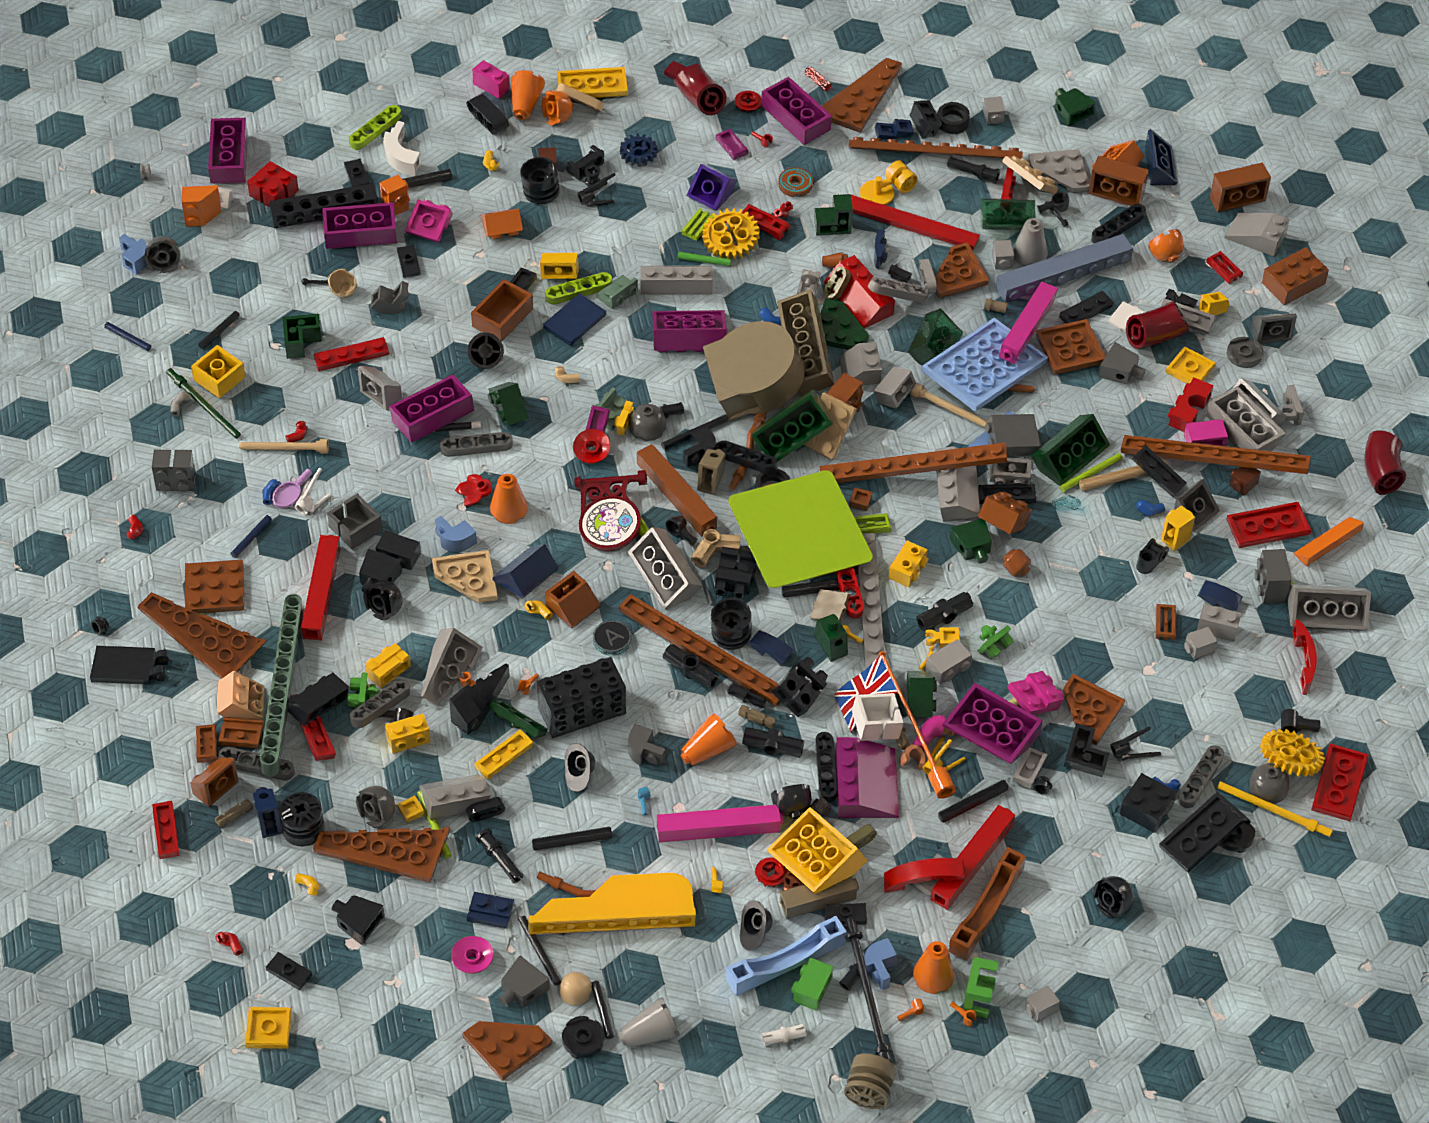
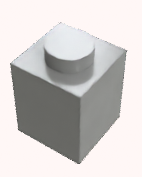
M1001 96L984 98L983 112L987 125L1004 123L1005 109Z
M1011 240L993 241L992 257L995 269L1013 267L1014 253Z
M1209 627L1188 633L1184 647L1186 652L1190 653L1195 660L1215 653L1217 640Z
M1048 985L1027 996L1025 1010L1030 1017L1039 1022L1058 1012L1060 1001Z

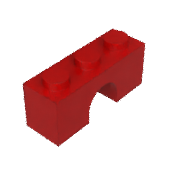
M1193 377L1190 383H1186L1183 395L1178 396L1175 408L1171 407L1168 413L1170 418L1168 426L1184 432L1186 424L1196 422L1199 410L1193 408V406L1204 409L1211 399L1214 385Z

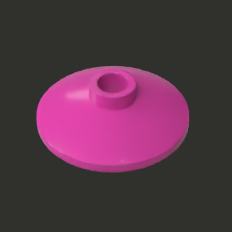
M464 937L452 949V962L458 970L464 973L475 974L482 972L489 967L493 960L492 946L482 937Z

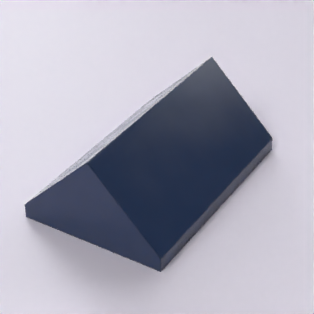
M1149 129L1145 152L1150 185L1178 184L1172 145L1152 129Z
M542 544L525 550L493 576L492 580L523 599L557 571L558 566L547 546Z

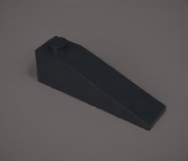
M507 663L491 671L486 679H477L476 684L472 687L469 685L463 687L449 699L451 722L465 734L469 735L471 732L479 729L490 711L491 702L496 701L510 677L509 665Z

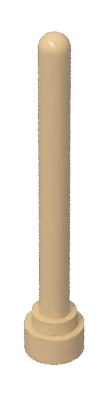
M916 383L912 389L911 396L916 399L925 398L984 428L986 422H988L927 392V389L919 383Z
M320 439L316 443L241 442L239 443V448L242 450H316L320 454H328L329 440Z

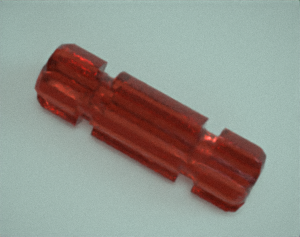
M809 66L805 69V75L824 91L831 89V82L815 71L813 67Z

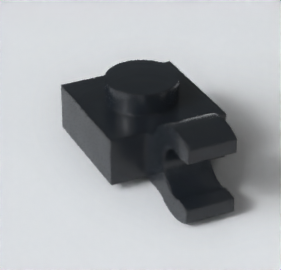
M1168 289L1166 292L1167 296L1165 299L1191 308H1195L1198 300L1183 293L1178 296L1172 289Z

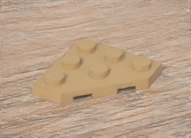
M489 550L432 558L434 576L439 581L478 603L498 600L495 581L492 580L494 574Z

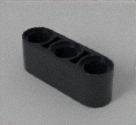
M481 93L466 102L470 113L491 134L494 135L509 127L506 116L484 94Z

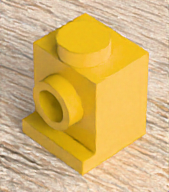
M1221 292L1201 295L1200 311L1212 315H1219L1228 311L1229 299Z

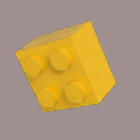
M216 345L191 366L193 380L219 399L246 378L244 363L219 345Z

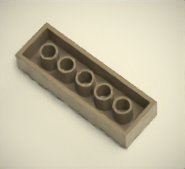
M810 289L777 301L781 325L792 337L805 366L804 380L798 390L799 396L802 397L813 389L817 392L833 386L834 379L819 305L813 292Z

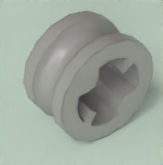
M140 164L142 180L144 178L151 179L150 164L146 166Z

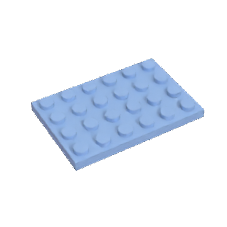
M993 318L922 365L921 371L976 412L1047 363L1048 356L1028 343L1016 364L999 358L1002 343L1011 329Z

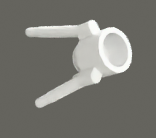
M318 468L311 482H306L298 501L294 505L295 509L301 514L313 513L317 507L331 497V494H327L313 505V499L309 496L322 468Z

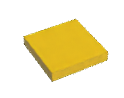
M1184 346L1166 368L1165 373L1184 383H1190L1193 377L1204 381L1215 368L1216 362Z
M249 1007L245 1047L288 1049L292 1008Z

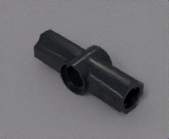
M962 592L949 600L945 598L938 600L931 609L916 616L919 628L922 631H926L941 623H951L958 614L973 607L971 596L968 592Z
M670 644L663 653V659L681 670L685 678L694 679L707 689H712L716 685L719 674L702 664L697 655L688 654L674 644Z
M750 727L745 728L742 744L760 748L768 755L776 756L781 753L798 758L802 756L805 742L804 740L784 736L777 729H770L767 732Z

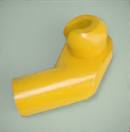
M487 150L483 159V165L490 171H496L500 164L493 160V151Z
M527 601L524 605L527 612L541 614L546 620L553 616V613L542 601Z
M297 873L295 883L306 885L309 887L307 893L317 896L320 884L316 878Z

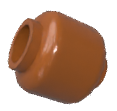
M1013 548L1003 557V566L1013 577L1019 575L1023 577L1031 570L1029 567L1031 559L1021 549L1015 550Z

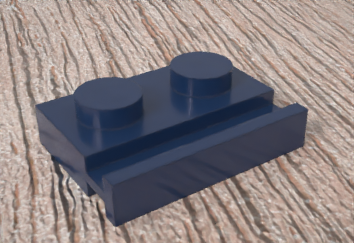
M474 892L469 912L466 916L467 921L507 929L514 907V899Z

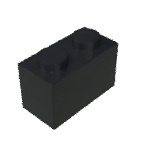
M384 531L375 547L377 552L400 559L402 568L409 570L413 569L421 554L419 541L388 531Z

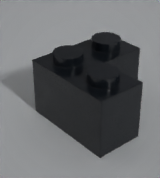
M1076 723L1063 766L1095 776H1103L1110 753L1091 748L1095 728Z

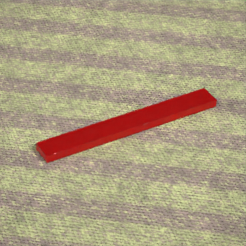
M851 195L854 214L953 245L968 242L972 251H974L980 239V234Z

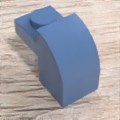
M123 234L119 237L121 250L124 251L121 254L123 265L137 275L147 266L144 259L147 244L143 238L137 242L134 238Z
M442 516L435 519V532L440 537L443 549L450 552H462L477 544L476 531L465 520L452 527Z
M888 938L873 943L868 947L864 956L867 973L872 975L874 983L879 984L881 990H885L890 986L891 977L886 968L896 965L897 954Z

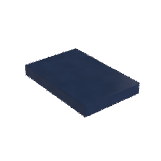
M579 293L543 324V328L571 346L606 316V310Z

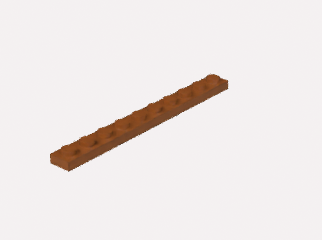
M853 137V140H849V148L1003 159L1005 156H1016L1019 159L1023 157V151H1019V148L1009 147V150H1002V147L991 146V149H984L983 145H974V148H967L966 144H957V147H952L950 143H939V146L932 145L933 142L915 144V141L905 140V143H898V140L895 139L880 142L881 139L870 138V141H863V137Z
M1124 435L1121 445V453L1136 455L1147 445L1160 458L1308 474L1311 463V456L1130 435Z
M1005 442L820 466V471H830L837 483L1003 463L1008 462L1007 446Z
M630 594L619 606L621 613L685 652L697 655L700 661L744 688H750L753 693L766 698L767 702L777 707L781 702L771 692L778 685L777 682Z

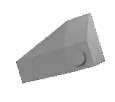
M455 628L441 629L432 649L421 697L434 706H438L452 691V687L460 681L459 678L464 677L463 672H467L476 664L483 647Z

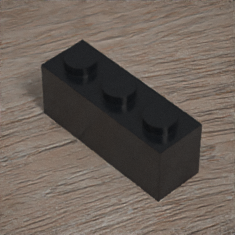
M332 672L328 676L321 677L314 685L307 686L300 694L293 695L289 701L290 705L287 712L303 726H306L346 700L350 687Z

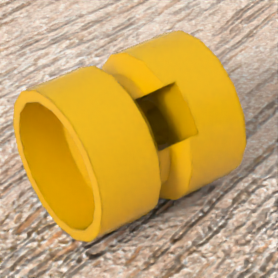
M900 160L893 162L885 172V177L891 178L892 184L901 193L911 191L918 181L917 175Z

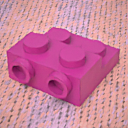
M417 199L405 232L439 243L444 229L447 230L453 213L444 204L439 206L427 199H424V201Z
M1044 671L1030 673L1024 680L1011 682L1007 687L1021 708L1032 715L1058 710L1064 701L1063 692L1056 689L1053 685L1052 677L1046 675Z

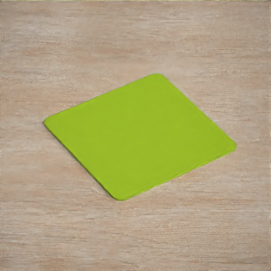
M824 470L731 495L728 499V503L766 584L770 588H779L871 562L873 558L872 552L843 493L830 471Z

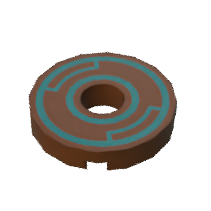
M795 167L789 168L779 175V189L791 197H795V195H799V197L804 196L811 191L813 178L807 170Z

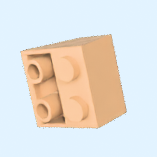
M232 671L218 682L217 714L230 718L262 720L264 716L265 686Z

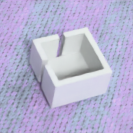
M895 694L856 695L852 713L860 740H878L879 737L882 740L899 739L903 727V719L898 709Z

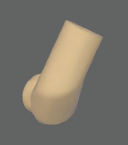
M563 366L555 368L554 375L565 384L580 383L579 373L567 374Z

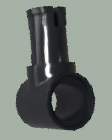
M1285 709L1281 712V730L1283 732L1285 729L1290 733L1295 731L1296 734L1301 730L1319 732L1320 720L1303 718L1294 709Z

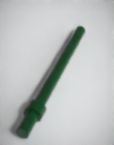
M172 368L167 370L166 374L174 380V384L178 388H182L235 439L240 437L241 433L200 396L182 375H178Z

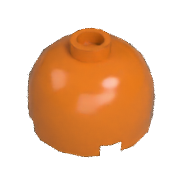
M553 90L545 92L547 95L542 99V113L544 117L549 119V121H546L547 124L558 125L565 123L572 114L573 102L562 91Z
M1179 229L1169 230L1170 234L1165 236L1161 233L1148 243V248L1154 258L1169 262L1179 259V255L1184 249V239Z

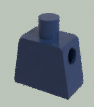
M266 787L258 788L253 793L262 838L283 834L273 789H267ZM271 813L272 818L270 820H266L264 814Z

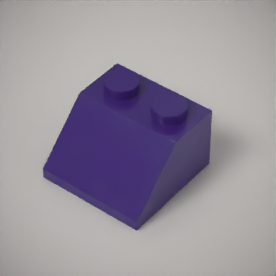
M700 164L686 196L717 211L731 196L737 179L709 165Z

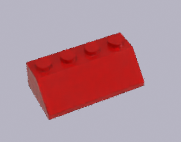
M855 255L837 264L833 271L837 267H843L851 273L850 281L838 300L847 306L864 329L894 315L895 299L890 296L874 293L868 288V284L874 276ZM833 271L824 280L825 285L829 281Z

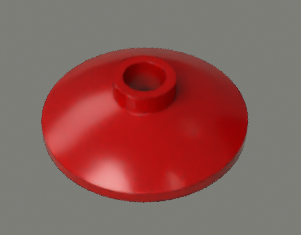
M587 429L576 436L573 442V451L580 461L587 464H595L604 460L609 454L610 441L604 432L598 429ZM590 447L596 448L594 451L589 450Z

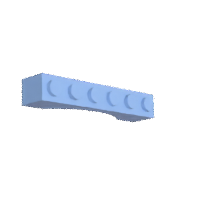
M837 916L818 924L801 939L780 951L759 958L743 959L726 967V981L734 994L738 996L807 963L810 958L816 959L845 945L847 931Z

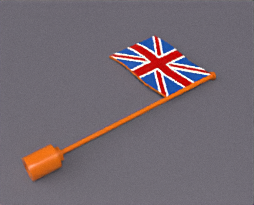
M881 651L878 655L879 657L866 670L845 683L835 693L834 696L852 733L856 728L852 713L856 695L888 693L896 695L898 693L933 767L928 775L938 798H947L956 791L954 783L945 767L936 766L887 662L886 653Z

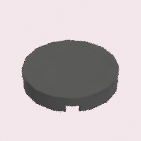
M1237 337L1231 340L1226 354L1232 364L1242 368H1252L1261 362L1264 351L1261 344L1255 339L1253 341L1249 337Z

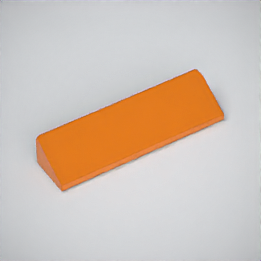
M1348 517L1294 552V555L1303 564L1308 566L1361 532L1364 522Z

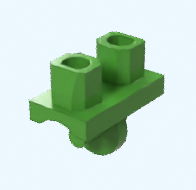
M984 625L981 628L982 635L980 639L982 641L987 639V641L977 650L981 655L985 652L987 656L993 659L1001 652L995 644L996 642H999L1004 649L1014 642L1008 633L1011 628L1007 625L995 634V631H997L995 625L992 627Z
M362 672L361 678H350V691H360V693H349L348 706L359 707L366 702V698L369 700L381 692L376 688L375 684H370V687H367L368 673Z

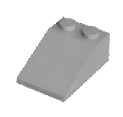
M1238 213L1227 231L1225 239L1275 256L1287 234L1290 219L1275 213Z

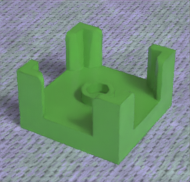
M978 957L973 958L963 1009L966 1011L973 1010L976 1013V1017L988 1019L989 1009L973 1006L974 1000L986 1003L991 1002L996 978L981 975L980 968L997 971L999 962Z

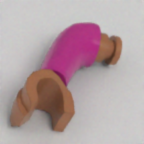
M933 716L921 727L920 732L927 746L934 738L941 737L942 734L947 735L950 733V736H954V732L943 726L945 716ZM918 735L915 737L912 745L908 746L902 753L899 761L902 767L908 763L910 758L917 760V769H922V766L925 764V750Z

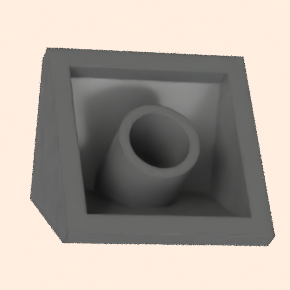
M1204 479L1199 480L1177 498L1174 507L1176 510L1182 505L1192 512L1195 516L1192 531L1199 529L1220 511Z

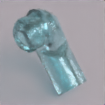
M1067 495L1053 500L1052 505L1054 509L1067 507L1077 510L1081 506V501L1076 497Z

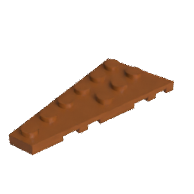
M886 57L823 104L822 107L832 115L831 123L861 133L902 68V62Z
M152 592L138 605V609L221 679L232 671L238 672L266 643L265 639H258L251 636L248 632L234 629L229 624L205 614H198L188 607L179 606L173 603V601Z
M442 827L439 830H431V828L411 830L406 828L378 829V832L359 830V832L348 833L346 831H320L313 850L314 853L431 882L449 836L450 827Z

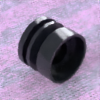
M534 157L527 160L520 169L525 198L535 204H546L553 201L560 192L557 167L554 161L545 157Z
M738 598L722 599L711 610V634L714 642L724 649L735 650L742 648L751 639L752 613L750 607L744 601Z
M298 792L287 796L281 802L279 815L283 836L287 842L300 847L316 843L320 831L325 830L322 807L318 798L310 793Z

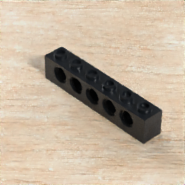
M374 183L269 201L274 228L323 220L322 208L378 204Z

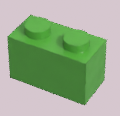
M813 958L809 959L807 965L803 964L800 971L801 978L799 981H795L791 992L794 993L793 1002L817 1011L833 978L834 966Z

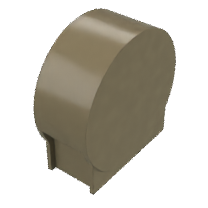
M766 321L747 323L732 330L723 339L703 346L718 401L728 416L729 421L747 414L770 412L783 406L795 396L803 383L805 376L803 359L790 334L778 324Z

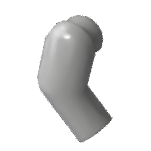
M179 392L171 401L172 416L177 417L180 415V405L182 402L188 403L190 400L189 394Z

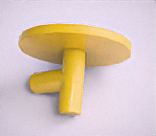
M877 176L874 180L867 181L860 188V197L883 205L889 204L894 198V189L890 185L892 184L891 178L882 180L880 176Z

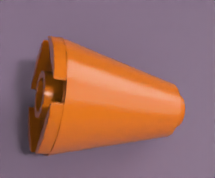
M516 71L515 75L511 77L513 115L519 120H525L530 117L545 87L544 78L539 74L538 77L533 75L532 71Z
M503 474L498 478L490 504V513L500 523L514 524L517 520L523 519L526 516L528 504L516 477L512 474Z
M714 713L706 719L683 746L680 757L685 764L688 765L690 763L693 766L734 748L737 742L730 730L727 731L725 728V723Z
M940 941L931 942L927 946L913 969V978L916 981V985L924 992L938 994V992L943 990L945 992L954 982L955 971L948 948Z

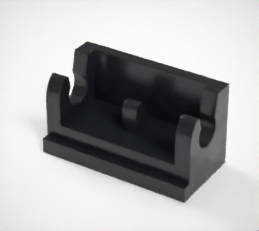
M930 100L914 101L910 117L921 138H927L930 131L935 136L938 133L939 127L942 126V122Z
M595 145L590 146L592 150L576 163L572 161L567 162L569 166L566 167V171L579 181L586 177L585 168L587 166L596 165L600 167L604 164V151Z

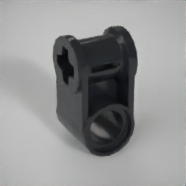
M1152 538L1139 552L1136 569L1142 574L1151 573L1166 558L1169 547H1163Z

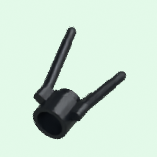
M615 173L579 191L578 198L582 205L587 204L588 207L614 203L613 199L593 201V199H595L594 191L607 185V181L614 177Z
M1148 726L1124 739L1111 743L1110 747L1114 757H1121L1122 761L1130 758L1161 755V752L1128 754L1131 751L1129 741L1151 730V727Z

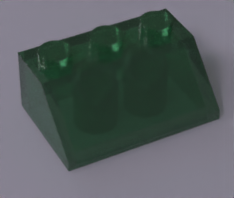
M982 199L980 225L982 229L1022 230L1028 219L1035 218V200Z
M941 308L925 314L908 353L918 364L924 365L960 341L963 331Z

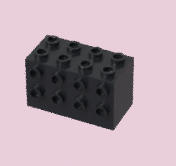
M612 657L601 658L596 662L580 665L578 668L562 671L557 675L544 677L537 681L538 709L552 739L626 714V686Z

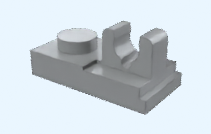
M1287 385L1286 392L1283 393V402L1287 405L1283 406L1282 412H1287L1285 414L1287 416L1285 421L1293 420L1294 424L1300 425L1304 412L1295 385Z

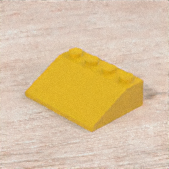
M811 807L767 849L775 859L815 894L853 876L867 862V859L855 845Z

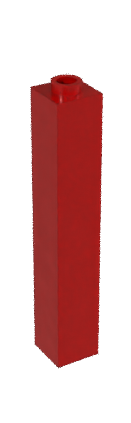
M320 535L301 625L303 639L322 641L341 549L339 536Z
M998 804L957 857V859L964 860L965 879L944 882L943 878L939 879L932 888L931 901L946 910L951 907L1014 826L1016 814Z

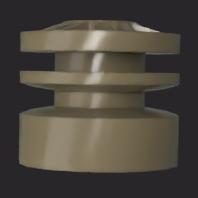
M856 1055L852 1061L850 1076L847 1078V1084L844 1088V1095L848 1100L861 1107L869 1109L884 1108L888 1104L891 1093L890 1087L893 1085L896 1076V1067L889 1060L878 1055Z

